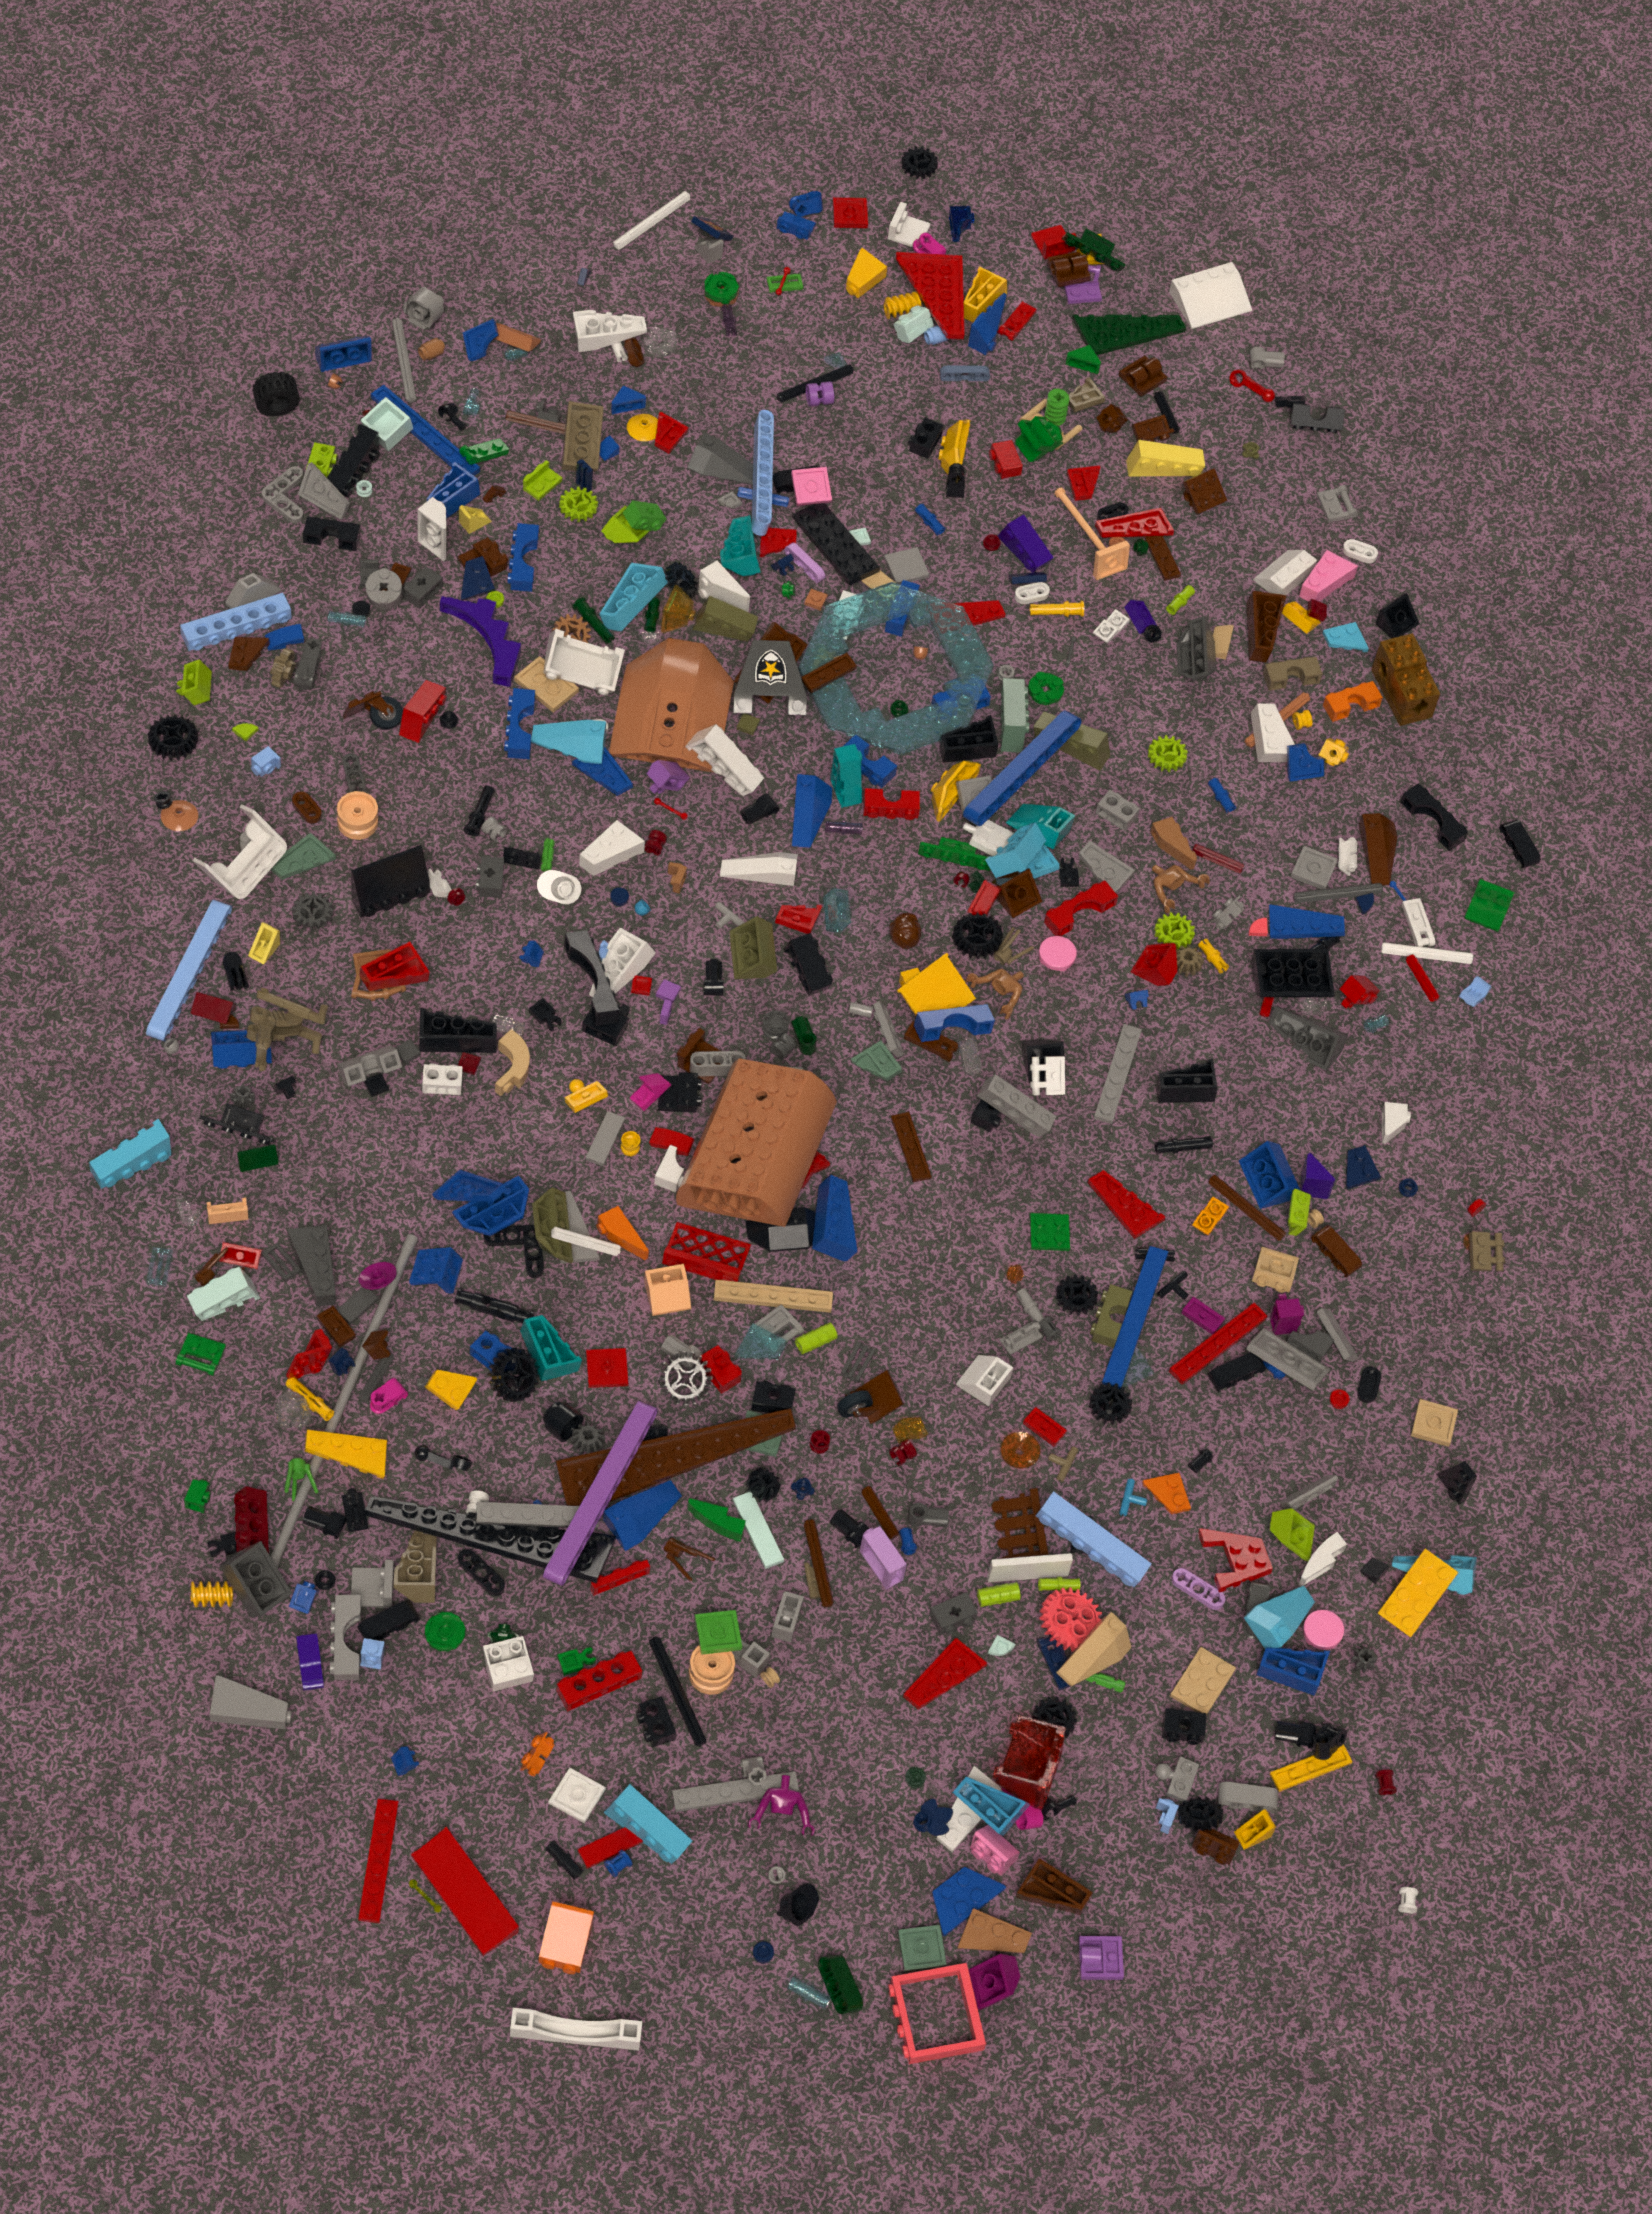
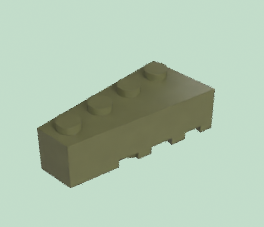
M1047 712L1042 713L1033 726L1035 738L1057 717L1056 715ZM1081 724L1079 729L1058 750L1101 771L1110 757L1108 733Z

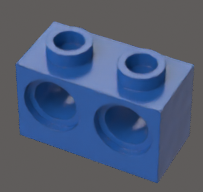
M485 1330L470 1346V1355L492 1371L489 1367L491 1364H494L492 1359L498 1357L497 1353L503 1352L505 1349H512V1347L504 1345L495 1334H490ZM483 1346H490L491 1348L484 1349Z

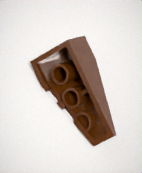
M1381 813L1362 814L1359 830L1371 884L1381 883L1382 886L1390 885L1398 838L1395 823Z

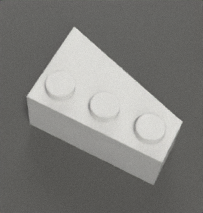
M616 820L580 854L579 866L591 875H597L622 861L625 862L635 855L644 853L645 841Z

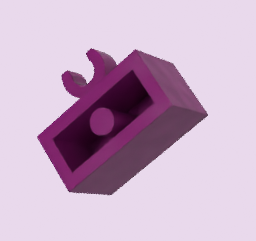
M1286 1293L1278 1294V1299H1276L1270 1315L1273 1334L1281 1335L1292 1333V1331L1297 1332L1298 1327L1301 1326V1319L1304 1317V1307L1300 1305L1298 1298L1287 1299Z

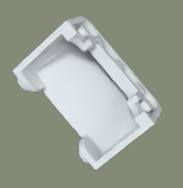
M555 629L549 635L543 673L546 674L548 679L556 680L558 678L598 690L599 694L608 695L615 691L625 650L618 647L615 650L609 649L607 646L604 648L573 639L570 635L564 637V631Z

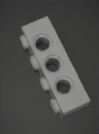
M996 1074L984 1081L977 1095L1037 1137H1041L1049 1132L1056 1118L1050 1111Z

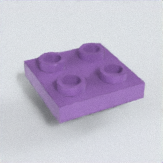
M1079 1936L1081 1980H1123L1122 1936Z

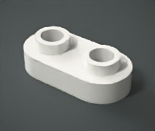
M1350 539L1343 546V553L1350 558L1365 563H1373L1377 559L1378 550L1369 544Z
M1032 583L1018 587L1014 597L1020 604L1034 603L1047 599L1050 589L1046 583Z

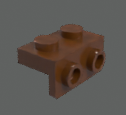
M1165 414L1132 425L1137 441L1155 442L1154 440L1159 438L1160 441L1169 439L1170 435L1174 432L1173 428H1169Z

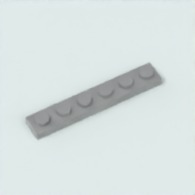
M1126 1024L1123 1025L1094 1119L1109 1124L1113 1123L1142 1029Z
M477 1502L476 1523L568 1527L580 1506Z
M796 1772L768 1775L761 1785H754L748 1779L672 1790L675 1812L762 1799L767 1789L781 1788L782 1775L790 1776L789 1789L799 1792Z

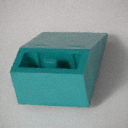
M1022 804L1007 820L1006 824L1018 830L1023 826L1036 822L1046 839L1044 845L1054 849L1070 832L1075 815L1057 806Z

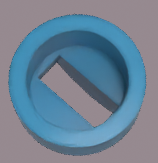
M643 899L639 900L635 905V912L640 916H644L651 911L649 905Z

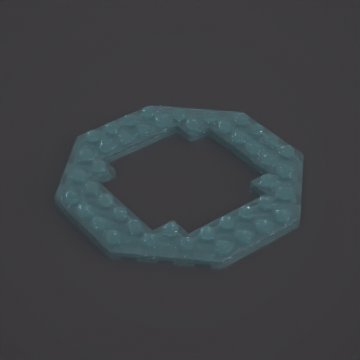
M890 582L826 605L799 665V672L801 676H804L834 660V657L846 652L848 653L849 648L843 639L844 636L907 614L913 628L931 623L959 677L944 683V688L950 697L949 699L885 721L879 707L861 712L844 677L810 693L828 729L846 733L845 735L850 737L857 735L861 739L869 741L872 745L880 748H889L894 750V753L901 755L941 740V735L961 727L962 729L968 727L994 664L964 607Z

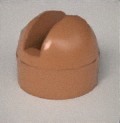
M333 373L328 386L333 389L340 388L341 386L336 383H343L341 377Z
M914 646L913 653L915 658L925 659L928 654V648Z

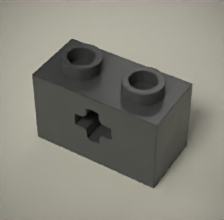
M425 566L415 574L410 582L405 583L403 586V598L420 609L443 587V577Z
M482 856L481 863H477V874L480 875V879H476V890H479V897L502 898L504 857Z
M967 1592L931 1607L929 1616L939 1635L945 1633L946 1635L953 1634L957 1631L958 1627L963 1625L964 1627L971 1626L975 1623L978 1614Z

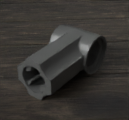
M914 1503L908 1513L907 1521L913 1527H920L922 1525L947 1527L949 1511L946 1508L926 1507L923 1503ZM914 1513L921 1515V1517L915 1516Z

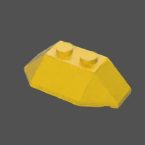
M969 419L959 420L947 430V435L942 437L941 446L944 447V450L940 449L938 460H942L941 467L947 474L952 464H963L971 422Z
M970 761L957 763L949 771L946 770L943 773L939 783L936 782L933 785L931 800L938 822L944 818L959 799L956 782L976 778L979 775L981 764Z

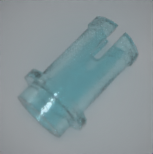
M508 348L505 350L507 361L510 360L512 362L514 359L528 356V351L520 348Z
M1385 1014L1374 1019H1367L1364 1023V1028L1368 1033H1375L1377 1029L1389 1025V1019Z

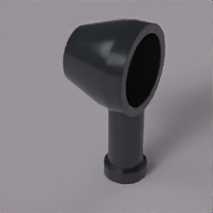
M454 403L441 405L438 408L440 417L447 414L450 418L446 421L454 423L460 431L467 427L465 423L455 416L458 412V407Z
M1070 1795L1059 1802L1046 1796L1038 1802L1044 1820L1050 1819L1046 1814L1052 1809L1054 1816H1056L1062 1809L1077 1804L1074 1795Z

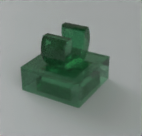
M978 871L972 874L974 881L968 885L974 894L979 891L985 880Z

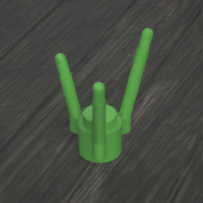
M295 1458L288 1462V1474L284 1491L288 1493L292 1477L293 1502L296 1498L297 1480L302 1479L306 1473L314 1492L318 1493L317 1485L310 1471V1464H306L305 1460L301 1458Z

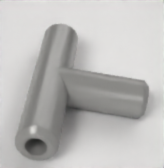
M721 902L716 903L715 908L725 915L716 923L719 929L730 920L737 926L745 923Z

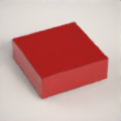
M635 975L631 993L650 996L652 978Z

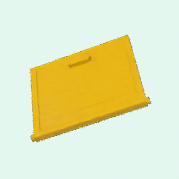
M948 953L942 955L897 990L916 1016L917 1012L965 1007L976 999L948 958Z

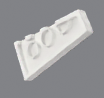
M973 1767L968 1776L969 1778L1003 1792L1001 1787L978 1768ZM958 1797L952 1807L953 1816L946 1824L950 1831L936 1838L951 1852L958 1847L982 1820Z

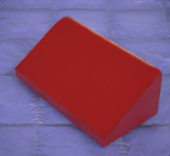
M229 1242L222 1243L221 1251L224 1248H228V1251L219 1262L258 1269L263 1249Z

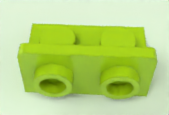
M547 460L539 464L531 474H527L523 479V490L538 501L562 482V477L549 468L550 462Z
M1298 1189L1292 1191L1288 1217L1289 1235L1297 1236L1307 1228L1311 1199L1310 1194Z

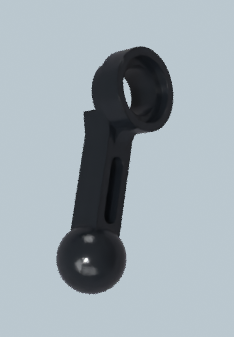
M425 1445L418 1446L414 1451L417 1460H428L451 1470L453 1467L467 1471L473 1463L471 1460L459 1455H453L452 1459L431 1452Z

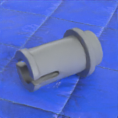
M857 1001L855 1003L851 1002L849 1013L852 1016L856 1014L871 1018L873 1006L858 1004Z

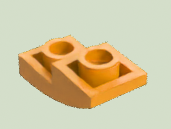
M1212 1197L1192 1226L1209 1236L1228 1211L1229 1206Z

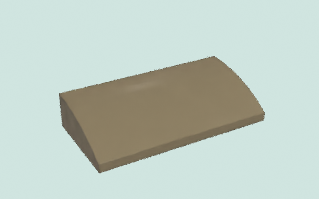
M568 402L561 470L576 471L577 461L582 459L593 471H598L604 406Z

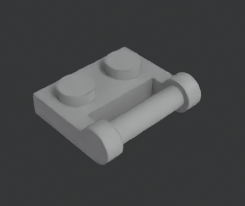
M1345 485L1339 486L1337 489L1317 492L1316 496L1328 522L1358 516L1357 510L1353 508L1349 499L1348 490ZM1339 495L1347 509L1346 512H1343L1337 496Z
M782 1304L751 1326V1330L767 1346L772 1354L778 1352V1348L793 1337L799 1336L804 1332L800 1323ZM788 1325L792 1327L790 1331L773 1342L771 1339Z

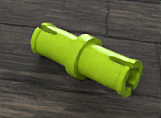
M1187 585L1181 593H1177L1174 596V600L1166 607L1167 612L1175 615L1181 607L1187 604L1188 599L1194 595V588Z
M1057 1576V1578H1039L1038 1580L1039 1591H1059L1061 1588L1067 1591L1070 1587L1073 1591L1077 1589L1080 1591L1081 1587L1079 1578L1062 1579V1576Z

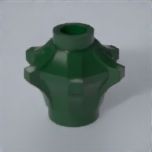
M498 1624V1628L487 1632V1636L492 1644L520 1637V1635L514 1633L510 1629L511 1625Z

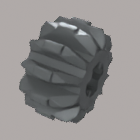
M589 1422L586 1423V1426L579 1424L578 1429H574L572 1432L571 1442L573 1443V1449L579 1450L580 1455L584 1451L588 1454L591 1451L593 1453L597 1452L598 1449L602 1450L603 1443L605 1442L602 1428L597 1429L596 1423L593 1426H590Z

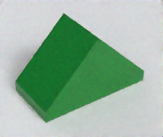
M1087 345L1068 352L1065 365L1099 374L1101 361L1091 346Z

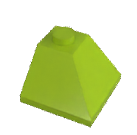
M624 506L613 515L601 530L605 537L614 543L639 542L650 532L648 530L633 529L623 515L627 506Z
M1292 1508L1272 1512L1270 1531L1283 1545L1303 1560L1309 1562L1315 1525Z

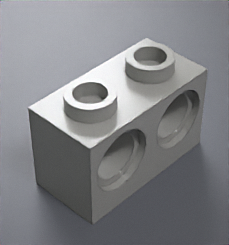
M1109 790L1097 804L1096 814L1126 832L1138 818L1140 808L1136 804L1124 799L1120 794Z

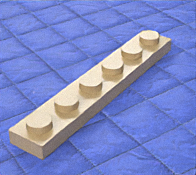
M724 1280L715 1281L714 1301L778 1307L782 1304L784 1308L831 1313L833 1292Z

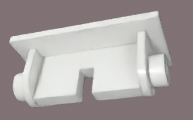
M1350 837L1347 841L1339 838L1338 867L1342 872L1350 876V872H1354L1357 868V855L1354 854L1357 852V841L1354 837Z

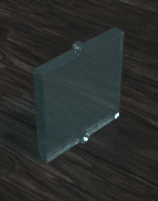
M1138 1348L1134 1351L1123 1383L1125 1388L1154 1374L1147 1363L1148 1360L1144 1359Z

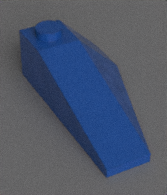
M1006 293L998 297L993 306H988L986 313L982 312L971 325L968 346L984 355L989 351L992 352L996 346L995 340L1005 307Z
M797 774L792 836L793 847H811L832 803V787L814 775Z

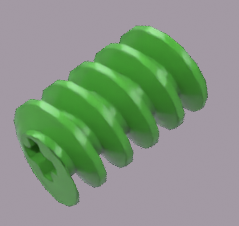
M1053 389L1048 394L1044 417L1058 426L1062 425L1066 419L1069 405V395L1062 389Z

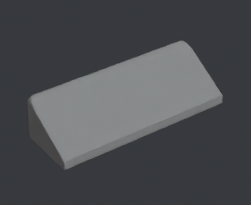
M1325 1475L1279 1503L1284 1510L1290 1508L1295 1510L1335 1487L1338 1477L1337 1475Z

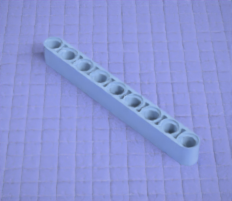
M761 410L754 425L752 531L759 536L767 533L772 520L774 415L768 410Z
M212 900L149 1022L146 1031L147 1036L166 1041L165 1038L167 1034H170L175 1018H178L182 1010L180 1009L182 1004H185L190 995L188 994L189 990L193 989L197 981L196 977L198 973H201L205 965L203 963L206 958L208 959L212 951L213 943L216 944L220 936L219 932L224 928L228 914H231V905Z

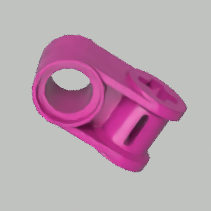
M926 232L922 233L919 239H916L912 244L914 251L917 253L946 254L945 247Z
M392 1378L372 1392L370 1396V1409L376 1414H382L394 1405H397V1402L402 1398L406 1399L408 1392L396 1378Z

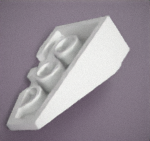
M619 928L607 946V955L601 962L604 965L605 976L610 980L611 990H614L616 994L635 975L641 972L655 955V951L646 941L622 928ZM594 983L589 993L591 997L596 993Z

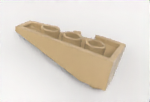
M1110 1612L1098 1622L1056 1673L1072 1687L1121 1661L1131 1649L1126 1625Z

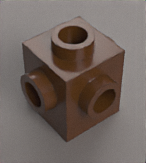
M1113 404L1104 408L1096 417L1100 423L1099 427L1104 432L1108 431L1110 433L1119 431L1122 425L1128 421L1120 407Z

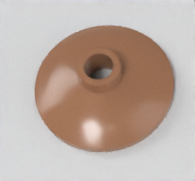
M184 800L173 801L169 808L162 809L161 811L162 823L173 831L188 830L198 820L196 807Z

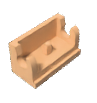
M242 1198V1202L212 1206L211 1202H207L209 1224L248 1220L246 1198Z

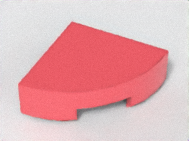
M1261 918L1253 922L1249 930V936H1267V918Z

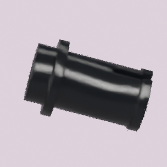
M1207 1449L1200 1450L1199 1455L1188 1464V1467L1197 1474L1207 1463L1212 1462V1453Z

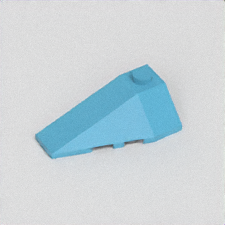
M580 720L533 725L531 742L550 750H558L565 756L571 755L584 763L602 764L606 740V721Z
M1450 1555L1449 1560H1442L1458 1571V1575L1447 1589L1457 1591L1458 1594L1463 1595L1472 1593L1477 1557ZM1394 1556L1392 1566L1408 1572L1419 1556Z
M1301 1586L1254 1606L1244 1619L1265 1649L1279 1648L1294 1634L1315 1601L1305 1586Z

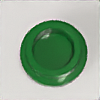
M787 581V583L782 585V595L787 597V599H791L792 595H795V585H792L791 581Z

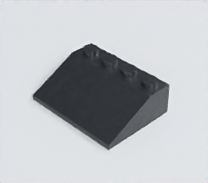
M421 845L351 870L352 902L361 918L364 916L371 917L378 911L390 910L394 905L406 904L413 898H423L430 893V881Z
M1254 949L1251 965L1253 978L1260 997L1335 996L1328 949Z

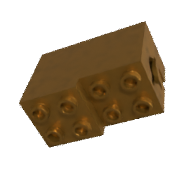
M1413 633L1380 641L1371 670L1399 726L1432 718L1440 696V692L1426 667L1427 660Z

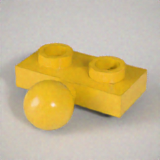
M574 1079L569 1084V1089L573 1093L565 1097V1102L576 1113L608 1097V1093L598 1081L584 1087V1083L580 1079Z

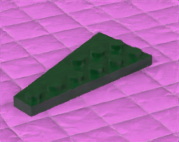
M1079 314L1072 315V320L1086 346L1090 345L1096 355L1186 331V326L1180 315H1158V317H1148V315H1141V317H1132V315L1095 317L1092 314H1088L1087 317H1079Z

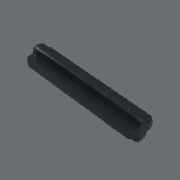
M1162 391L1155 392L1154 398L1161 414H1165L1169 428L1174 429L1172 434L1179 433L1180 428Z

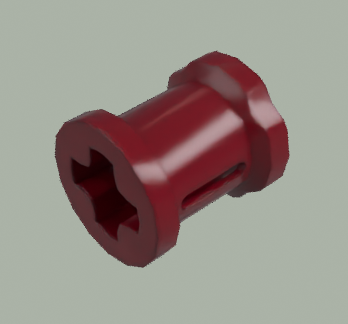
M1387 1769L1376 1772L1375 1776L1379 1781L1380 1787L1378 1789L1379 1795H1393L1397 1792V1788L1393 1783V1770Z

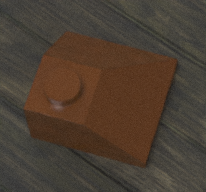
M1029 868L1022 872L1016 871L1001 876L992 881L993 884L1001 888L997 897L998 902L1012 918L1042 902Z

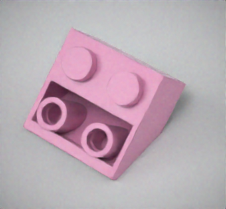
M989 1825L974 1833L970 1846L973 1856L979 1860L983 1859L987 1863L988 1869L994 1874L998 1873L1000 1876L1010 1868L1020 1854L1015 1847Z

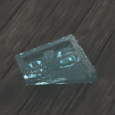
M752 1323L734 1357L737 1359H779L788 1342Z

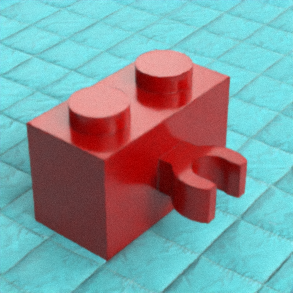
M1351 975L1340 987V990L1347 996L1341 1005L1347 1009L1348 1007H1353L1354 1004H1372L1377 999V994L1380 990L1366 976Z
M719 1345L701 1355L702 1359L699 1363L708 1362L704 1369L711 1368V1371L707 1372L706 1376L713 1377L710 1381L721 1394L741 1382V1369L737 1364L734 1365L728 1352L722 1350Z

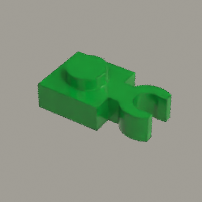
M586 1648L580 1654L577 1649L557 1654L563 1676L581 1671L583 1664H595V1657H586V1655L592 1653V1648Z

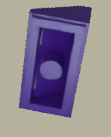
M1130 600L1124 607L1139 634L1144 633L1149 625H1157L1143 601Z

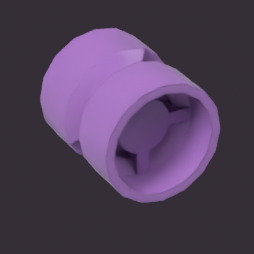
M831 381L821 382L820 385L817 383L806 384V398L809 407L819 406L820 403L823 405L834 404V389Z

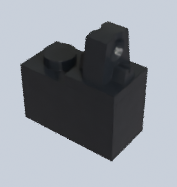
M622 1004L620 1007L621 1014L618 1015L617 1023L600 1026L594 1025L589 1011L582 1022V1032L617 1046L628 1027L629 1017L627 1016L630 1007Z

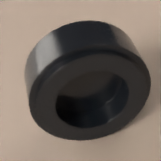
M366 601L355 602L352 606L353 615L357 618H366L370 614V605Z

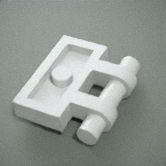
M1044 1056L1045 1064H1039V1057H1032V1064H1030V1071H1032V1081L1030 1082L1032 1095H1040V1088H1045V1095L1065 1094V1056ZM1045 1070V1081H1040L1039 1071Z

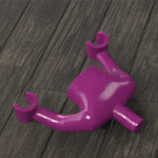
M782 1775L781 1788H769L766 1790L754 1817L747 1822V1827L750 1828L751 1821L755 1820L757 1822V1829H759L761 1826L760 1819L769 1802H771V1813L788 1815L793 1814L794 1806L797 1804L803 1824L801 1834L804 1835L806 1827H809L811 1830L810 1836H813L815 1832L814 1827L810 1825L808 1808L801 1793L789 1789L790 1776Z

